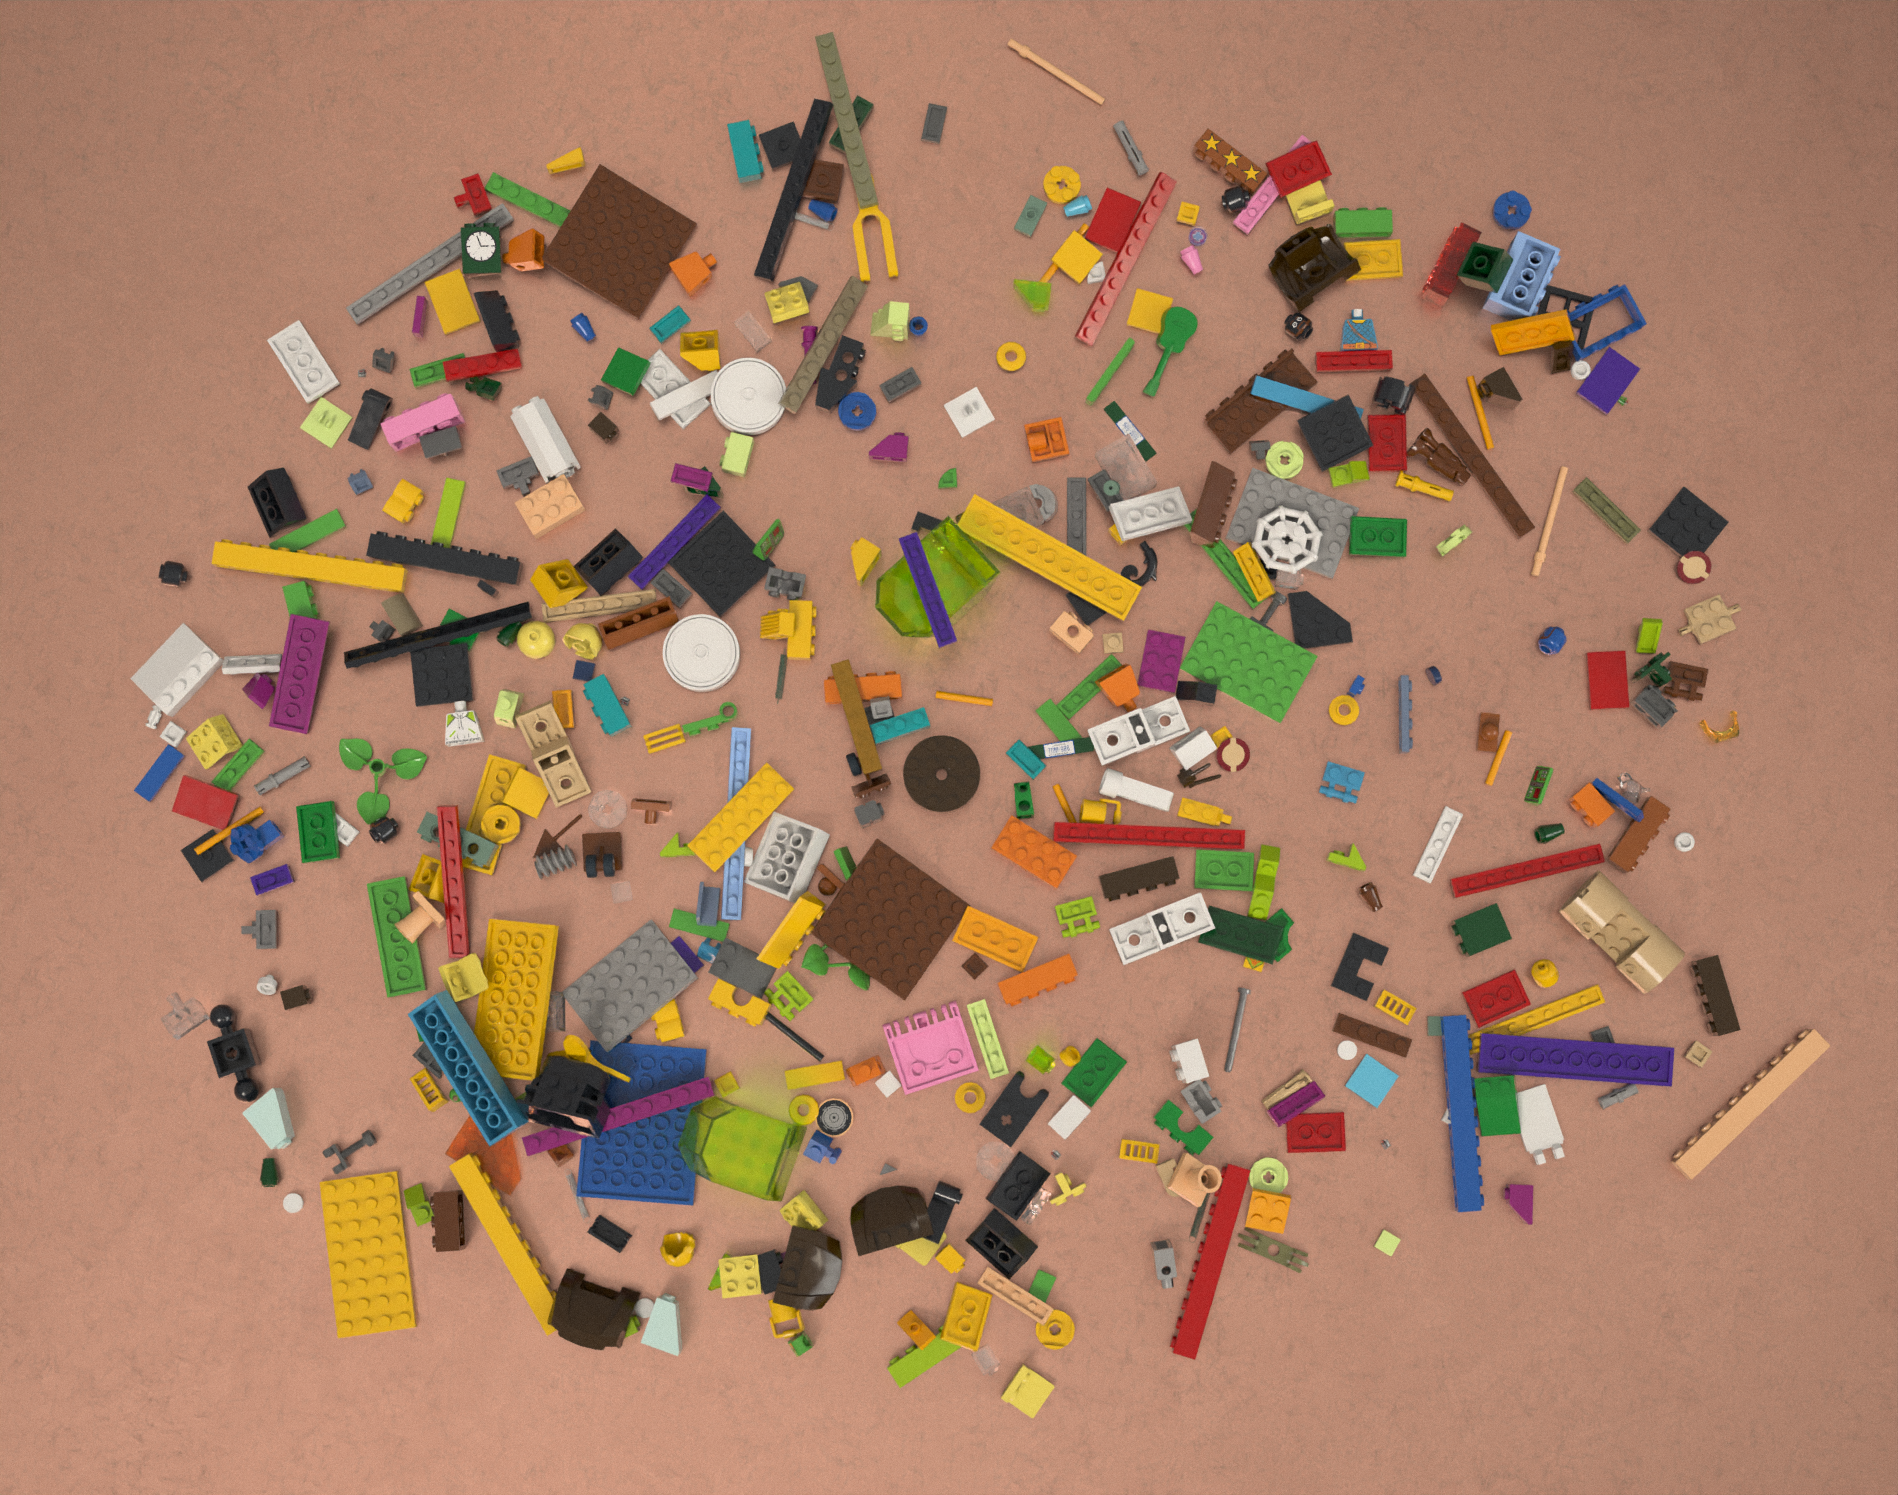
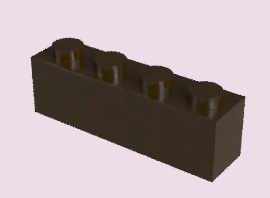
M1174 856L1098 877L1104 899L1109 898V902L1121 899L1120 895L1126 893L1128 897L1139 894L1138 890L1146 888L1147 892L1158 889L1157 885L1165 884V887L1176 884L1175 880L1180 879Z
M1715 955L1692 961L1691 973L1698 982L1696 989L1704 1002L1702 1009L1709 1019L1707 1023L1709 1032L1713 1033V1036H1721L1741 1030L1719 956Z

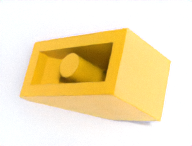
M950 1242L935 1255V1259L951 1274L954 1271L958 1273L965 1266L963 1264L965 1258Z

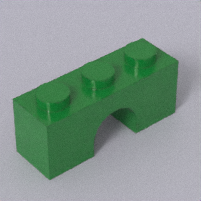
M1167 1099L1153 1116L1156 1120L1154 1124L1161 1130L1166 1128L1170 1131L1169 1136L1177 1143L1179 1141L1183 1142L1186 1145L1184 1149L1192 1156L1194 1153L1200 1155L1214 1137L1198 1124L1190 1132L1181 1131L1178 1127V1119L1183 1114V1111Z

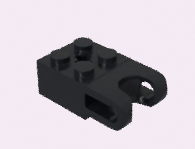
M1021 1071L1014 1075L979 1124L1009 1147H1012L1049 1096V1091L1042 1089L1032 1098L1024 1097L1020 1092V1086L1025 1075ZM1003 1115L1005 1117L1008 1115L1011 1116L1010 1120L1012 1122L1010 1125L1002 1124L1003 1120H1001V1117Z

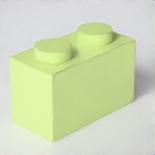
M731 432L730 437H726L724 448H727L726 453L721 456L719 466H722L723 472L745 477L754 445L753 437Z

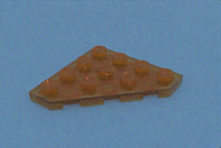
M469 1116L445 1154L455 1161L471 1152L473 1156L477 1155L482 1164L480 1168L483 1173L487 1172L491 1179L490 1183L511 1196L522 1179L512 1134L489 1147L472 1117Z

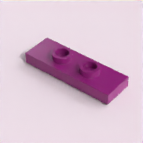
M1312 1081L1267 1110V1114L1277 1128L1324 1099L1325 1094L1317 1083Z

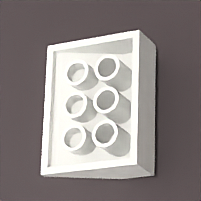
M183 623L130 679L166 715L173 717L223 665L224 660Z
M773 812L744 883L796 903L809 886L830 834L819 828Z

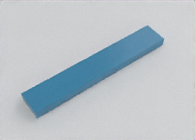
M1255 376L1250 394L1310 413L1336 401L1260 376ZM1355 406L1361 419L1364 409Z

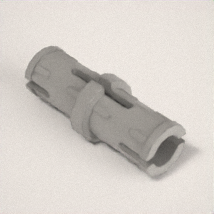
M1628 1084L1620 1089L1615 1088L1613 1092L1599 1097L1598 1102L1604 1110L1615 1103H1622L1624 1099L1638 1094V1089L1635 1084Z

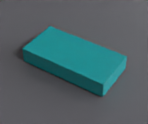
M678 305L649 329L662 344L691 320Z
M1020 739L1006 752L1033 780L1047 766Z

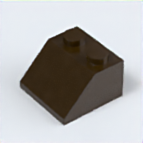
M1504 367L1487 375L1478 384L1477 390L1482 399L1485 398L1488 403L1513 410L1523 400Z

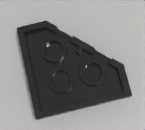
M1308 591L1287 594L1294 643L1304 649L1353 643L1350 623Z

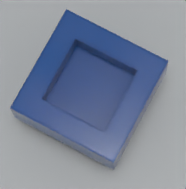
M1358 675L1347 694L1352 697L1356 694L1360 695L1365 687V684H1363L1365 678Z

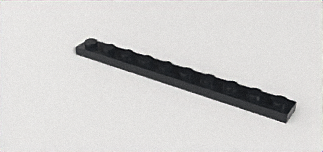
M814 98L754 276L772 282L774 280L833 108L831 102Z
M528 601L344 652V663L347 669L356 668L363 664L378 662L388 657H396L399 654L432 647L435 644L451 642L461 637H469L475 633L487 632L493 628L505 627L519 621L523 622L532 618L531 606Z

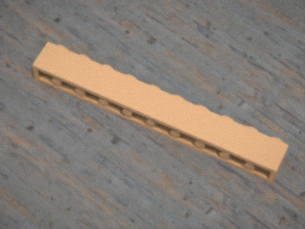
M1804 1029L1798 1035L1799 1039L1795 1043L1791 1042L1784 1048L1785 1053L1783 1055L1776 1056L1770 1062L1771 1066L1767 1070L1763 1069L1756 1075L1758 1078L1753 1083L1749 1082L1742 1089L1744 1092L1739 1097L1736 1095L1729 1101V1107L1725 1110L1721 1109L1715 1115L1716 1119L1712 1123L1708 1122L1701 1128L1702 1133L1698 1136H1693L1687 1142L1688 1146L1684 1150L1680 1149L1673 1155L1675 1159L1671 1163L1687 1179L1692 1180L1830 1047L1815 1029Z

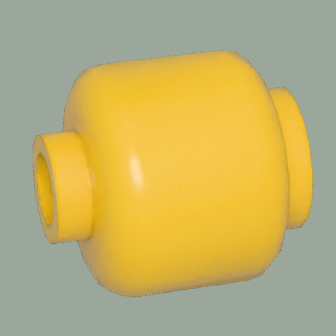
M1541 959L1532 966V977L1540 987H1551L1558 981L1559 972L1551 960Z

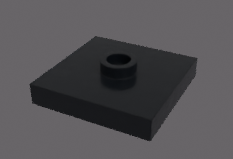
M794 121L759 134L772 170L793 162L801 139Z
M214 829L180 850L202 883L235 861L222 840L199 855L195 852L194 848L217 834Z

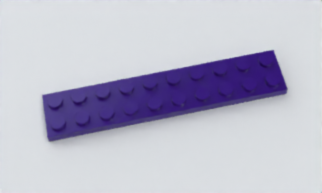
M1480 1033L1478 1072L1672 1087L1673 1047Z

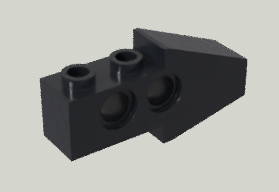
M842 335L829 370L821 368L815 402L817 410L831 414L839 406L842 399L858 386L857 380L852 378H856L859 367L857 365L859 360L863 361L866 353L864 343ZM846 356H852L854 358V360L851 363H845L843 361L844 357ZM839 373L847 375L843 381L838 380L836 377Z

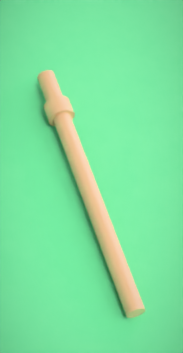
M1012 38L1009 40L1007 45L1018 51L1022 57L1029 58L1100 105L1104 103L1105 98L1032 52L1028 46H1023Z
M1562 466L1560 468L1538 552H1535L1533 560L1535 562L1531 575L1539 577L1542 563L1546 559L1545 552L1568 472L1567 467Z

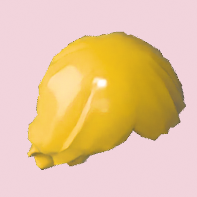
M678 1232L663 1236L664 1239L660 1252L668 1265L681 1267L692 1260L695 1248L693 1234Z

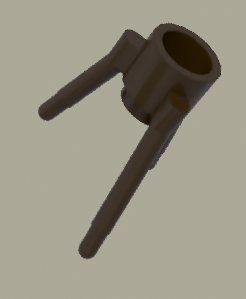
M1207 763L1195 771L1182 768L1179 770L1181 773L1177 777L1184 788L1187 786L1192 788L1196 785L1221 778V775L1218 774L1194 781L1197 779L1195 775L1211 766L1210 763Z

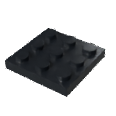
M1348 394L1297 420L1322 472L1374 446Z
M1683 487L1649 528L1648 532L1682 558L1685 554L1692 551L1705 553L1729 522L1686 487Z
M467 643L421 648L410 652L416 707L449 704L457 701H474Z

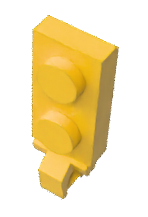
M1183 797L1177 814L1178 817L1210 826H1219L1220 822L1230 825L1232 816L1223 814L1224 810L1219 807Z

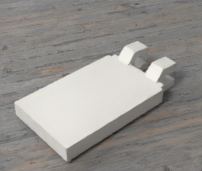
M1543 1084L1518 1092L1520 1135L1526 1152L1529 1151L1530 1154H1533L1536 1165L1546 1163L1542 1150L1550 1147L1555 1159L1565 1157L1560 1145L1563 1144L1562 1140L1564 1138L1546 1085Z

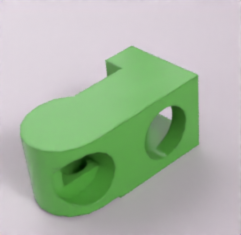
M805 1331L788 1341L797 1357L814 1346Z

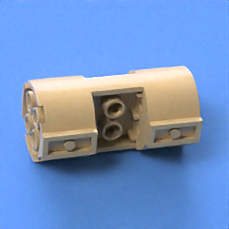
M1599 870L1588 878L1581 888L1559 910V913L1586 939L1592 938L1616 961L1615 967L1643 994L1648 993L1663 981L1685 956V952L1656 924L1653 925L1628 901V897Z

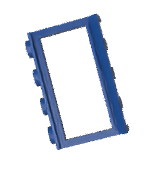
M1618 284L1608 289L1609 293L1605 295L1600 293L1591 298L1592 302L1588 304L1586 302L1580 303L1575 306L1576 310L1572 312L1567 310L1571 322L1620 297L1634 322L1582 350L1576 340L1571 341L1575 361L1578 362L1642 329L1647 324L1625 284L1620 287Z

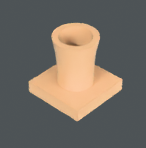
M419 891L412 896L418 907L394 924L411 944L415 942L418 936L432 922L440 930L446 926L445 919Z
M1183 1153L1167 1188L1196 1207H1201L1207 1192L1212 1193L1219 1189L1222 1177L1220 1171L1215 1166L1204 1165L1190 1154Z

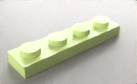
M985 999L968 1004L967 1009L990 1079L1008 1074L1009 1071Z

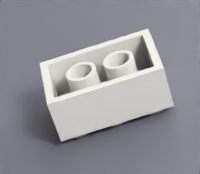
M1192 1039L1171 1046L1172 1050L1169 1053L1172 1062H1176L1178 1069H1175L1178 1081L1190 1083L1209 1077L1198 1039Z

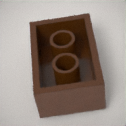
M463 1190L434 1192L430 1198L431 1208H434V1216L431 1217L432 1228H435V1236H432L433 1248H436V1252L465 1249Z

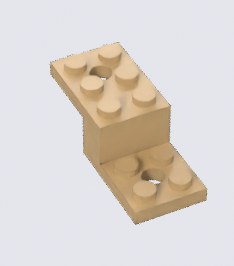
M551 701L515 715V719L531 750L533 761L556 808L591 793L588 782L575 757L571 742ZM538 722L546 724V727L541 730L535 726ZM563 779L571 780V784L568 786H562L560 783Z

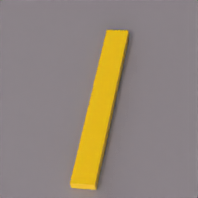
M1596 984L1469 1034L1468 1038H1471L1472 1049L1469 1050V1056L1479 1052L1480 1033L1521 1036L1605 1003L1599 985Z

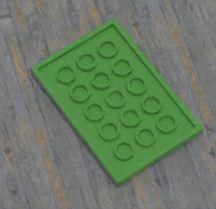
M1216 601L1180 669L1206 683L1217 685L1218 690L1281 723L1318 656Z

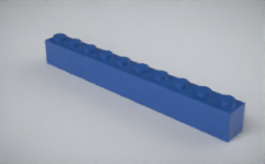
M1466 1015L1440 1016L1446 1100L1449 1114L1448 1119L1451 1121V1124L1449 1123L1448 1126L1455 1211H1482L1481 1206H1484V1196L1480 1194V1186H1483V1180L1478 1170V1167H1481V1157L1477 1155V1147L1480 1146L1479 1136H1476L1475 1128H1478V1118L1474 1116V1108H1476L1477 1103L1476 1097L1472 1094V1089H1475L1474 1077H1471L1473 1058L1469 1056V1050L1472 1049L1471 1038H1468L1470 1020L1469 1018L1467 1019Z

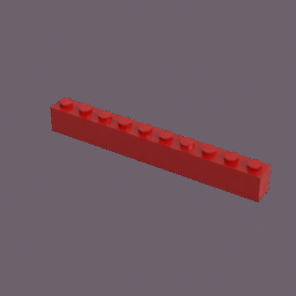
M1226 1163V1167L1222 1166L1221 1168L1222 1182L1219 1189L1214 1192L1216 1201L1215 1204L1211 1203L1208 1215H1211L1209 1223H1205L1203 1234H1206L1204 1242L1200 1241L1197 1253H1200L1199 1259L1194 1261L1192 1267L1194 1276L1192 1280L1189 1279L1186 1287L1189 1293L1187 1299L1183 1298L1180 1309L1183 1310L1182 1317H1178L1175 1328L1178 1329L1176 1337L1172 1336L1169 1347L1172 1348V1353L1196 1359L1251 1170Z

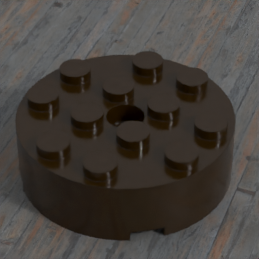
M938 735L926 738L914 746L906 758L903 769L905 788L910 798L919 807L928 812L948 814L958 811L971 801L978 790L980 782L978 759L966 743L955 737ZM940 770L946 771L947 778L939 780L936 777L937 772Z

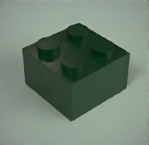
M1472 242L1457 276L1467 286L1498 293L1513 262V258L1505 249Z

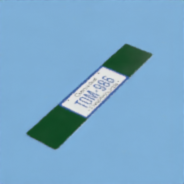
M1115 401L1104 408V411L1146 462L1157 454Z
M1090 737L1028 746L1040 759L1094 751Z

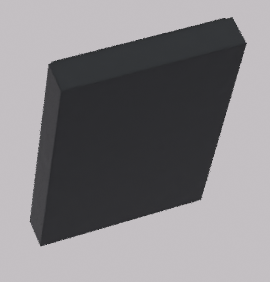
M1019 1151L985 1199L1017 1221L1051 1173Z

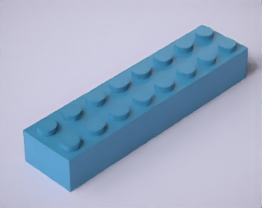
M447 990L435 994L408 1013L414 1026L489 1147L502 1141L529 1122Z

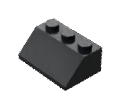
M498 290L473 293L492 346L496 352L518 348L519 344L517 341L520 340L517 329L513 330L511 324L514 323L511 313L506 312L505 306L508 304L505 296L500 295Z
M284 467L265 471L247 487L269 538L295 528L307 519Z
M615 528L573 567L602 596L618 580L622 579L632 567L636 566L643 557Z
M995 1208L965 1240L1008 1279L1029 1260L1038 1248L1031 1239Z

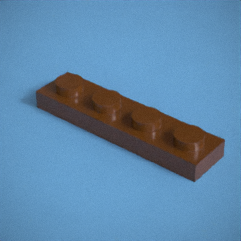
M1338 1013L1332 1029L1335 1033L1406 1058L1412 1042L1410 1038Z

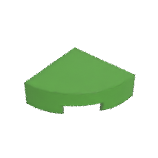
M956 468L949 469L942 475L939 480L938 489L957 488Z

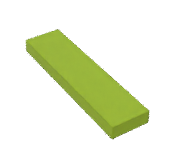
M446 477L431 545L433 542L444 544L445 548L451 547L466 484L465 481Z

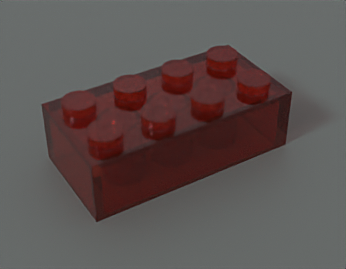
M1461 222L1459 227H1454L1447 240L1449 243H1446L1438 257L1442 260H1437L1430 273L1433 277L1429 276L1422 289L1425 292L1422 298L1443 308L1459 278L1457 273L1472 242L1478 241L1482 233L1481 231Z

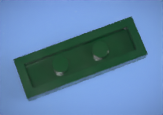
M857 95L852 105L860 130L874 108V104ZM838 126L829 140V145L845 153Z

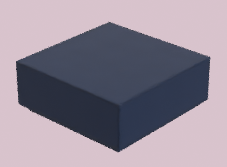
M576 660L572 679L584 682L592 680L596 664Z

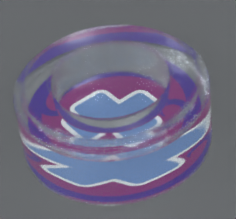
M1201 226L1193 227L1188 235L1189 242L1194 246H1202L1208 237L1207 231Z

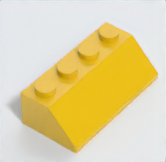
M809 891L802 894L756 959L778 969L783 965L787 967L793 959L791 956L792 952L800 949L804 943L802 941L804 935L808 936L815 927L812 925L816 919L820 920L825 913L823 908L826 904Z

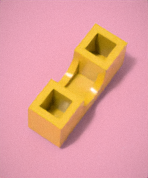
M718 978L708 998L712 1001L711 1005L720 1010L722 1007L729 1009L728 1014L739 1018L740 1015L747 1018L745 1022L754 1027L757 1024L762 1026L772 1005L752 996L748 1004L739 1006L734 1000L737 987Z

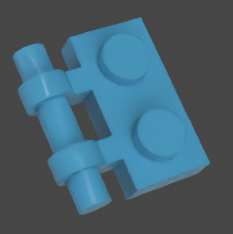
M1328 761L1322 780L1329 782L1328 787L1321 785L1319 793L1325 794L1329 798L1342 799V802L1345 803L1352 802L1356 804L1358 796L1352 795L1351 791H1360L1365 772ZM1335 784L1346 787L1345 792L1335 790Z

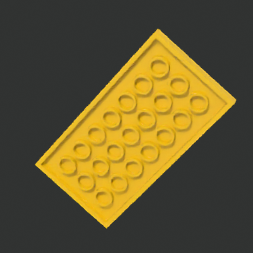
M489 919L482 968L488 980V989L479 993L474 1034L501 1077L533 1081L540 1073L559 926Z
M398 1171L319 1182L338 1338L417 1327Z

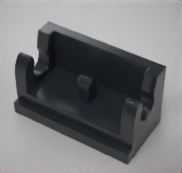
M602 1215L595 1219V1222L587 1231V1233L619 1253L623 1252L633 1236Z

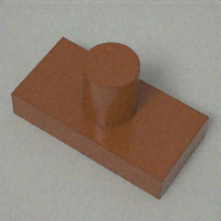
M633 798L631 809L645 810L644 823L656 824L657 811L669 812L672 801Z

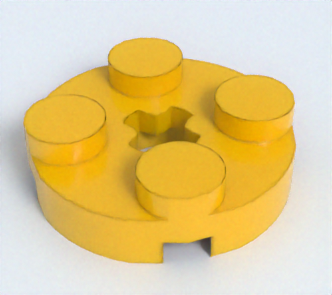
M1067 166L1052 167L1045 175L1043 181L1045 194L1050 201L1056 204H1067V202L1076 199L1081 188L1079 174ZM1065 181L1067 187L1059 189V185L1057 183Z
M495 805L485 812L481 822V829L485 837L492 842L505 844L515 839L520 833V818L512 808L504 805ZM499 819L506 821V825H504L502 830L500 827H496Z
M1054 1309L1044 1326L1038 1322L1036 1323L1035 1331L1039 1341L1045 1347L1057 1350L1071 1342L1074 1337L1075 1327L1068 1314ZM1054 1324L1061 1328V1331L1057 1332L1056 1335H1053V1332L1049 1330Z

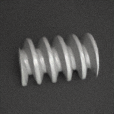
M567 844L565 845V851L558 847L557 854L550 850V856L548 857L544 852L543 859L536 855V861L534 862L540 879L543 878V873L546 877H549L550 870L553 874H557V868L563 872L565 865L568 869H571L572 862L577 866L572 849Z

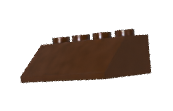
M1215 461L1211 462L1190 531L1192 543L1214 548L1215 543L1220 541V526H1224L1227 515L1224 513L1226 507L1230 508L1232 501L1230 493L1231 490H1235L1238 479H1235V472Z

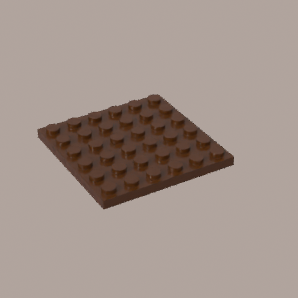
M599 164L542 258L547 265L639 320L670 270L669 263L676 260L697 223Z
M877 838L810 934L905 1001L962 919L967 907L971 905Z

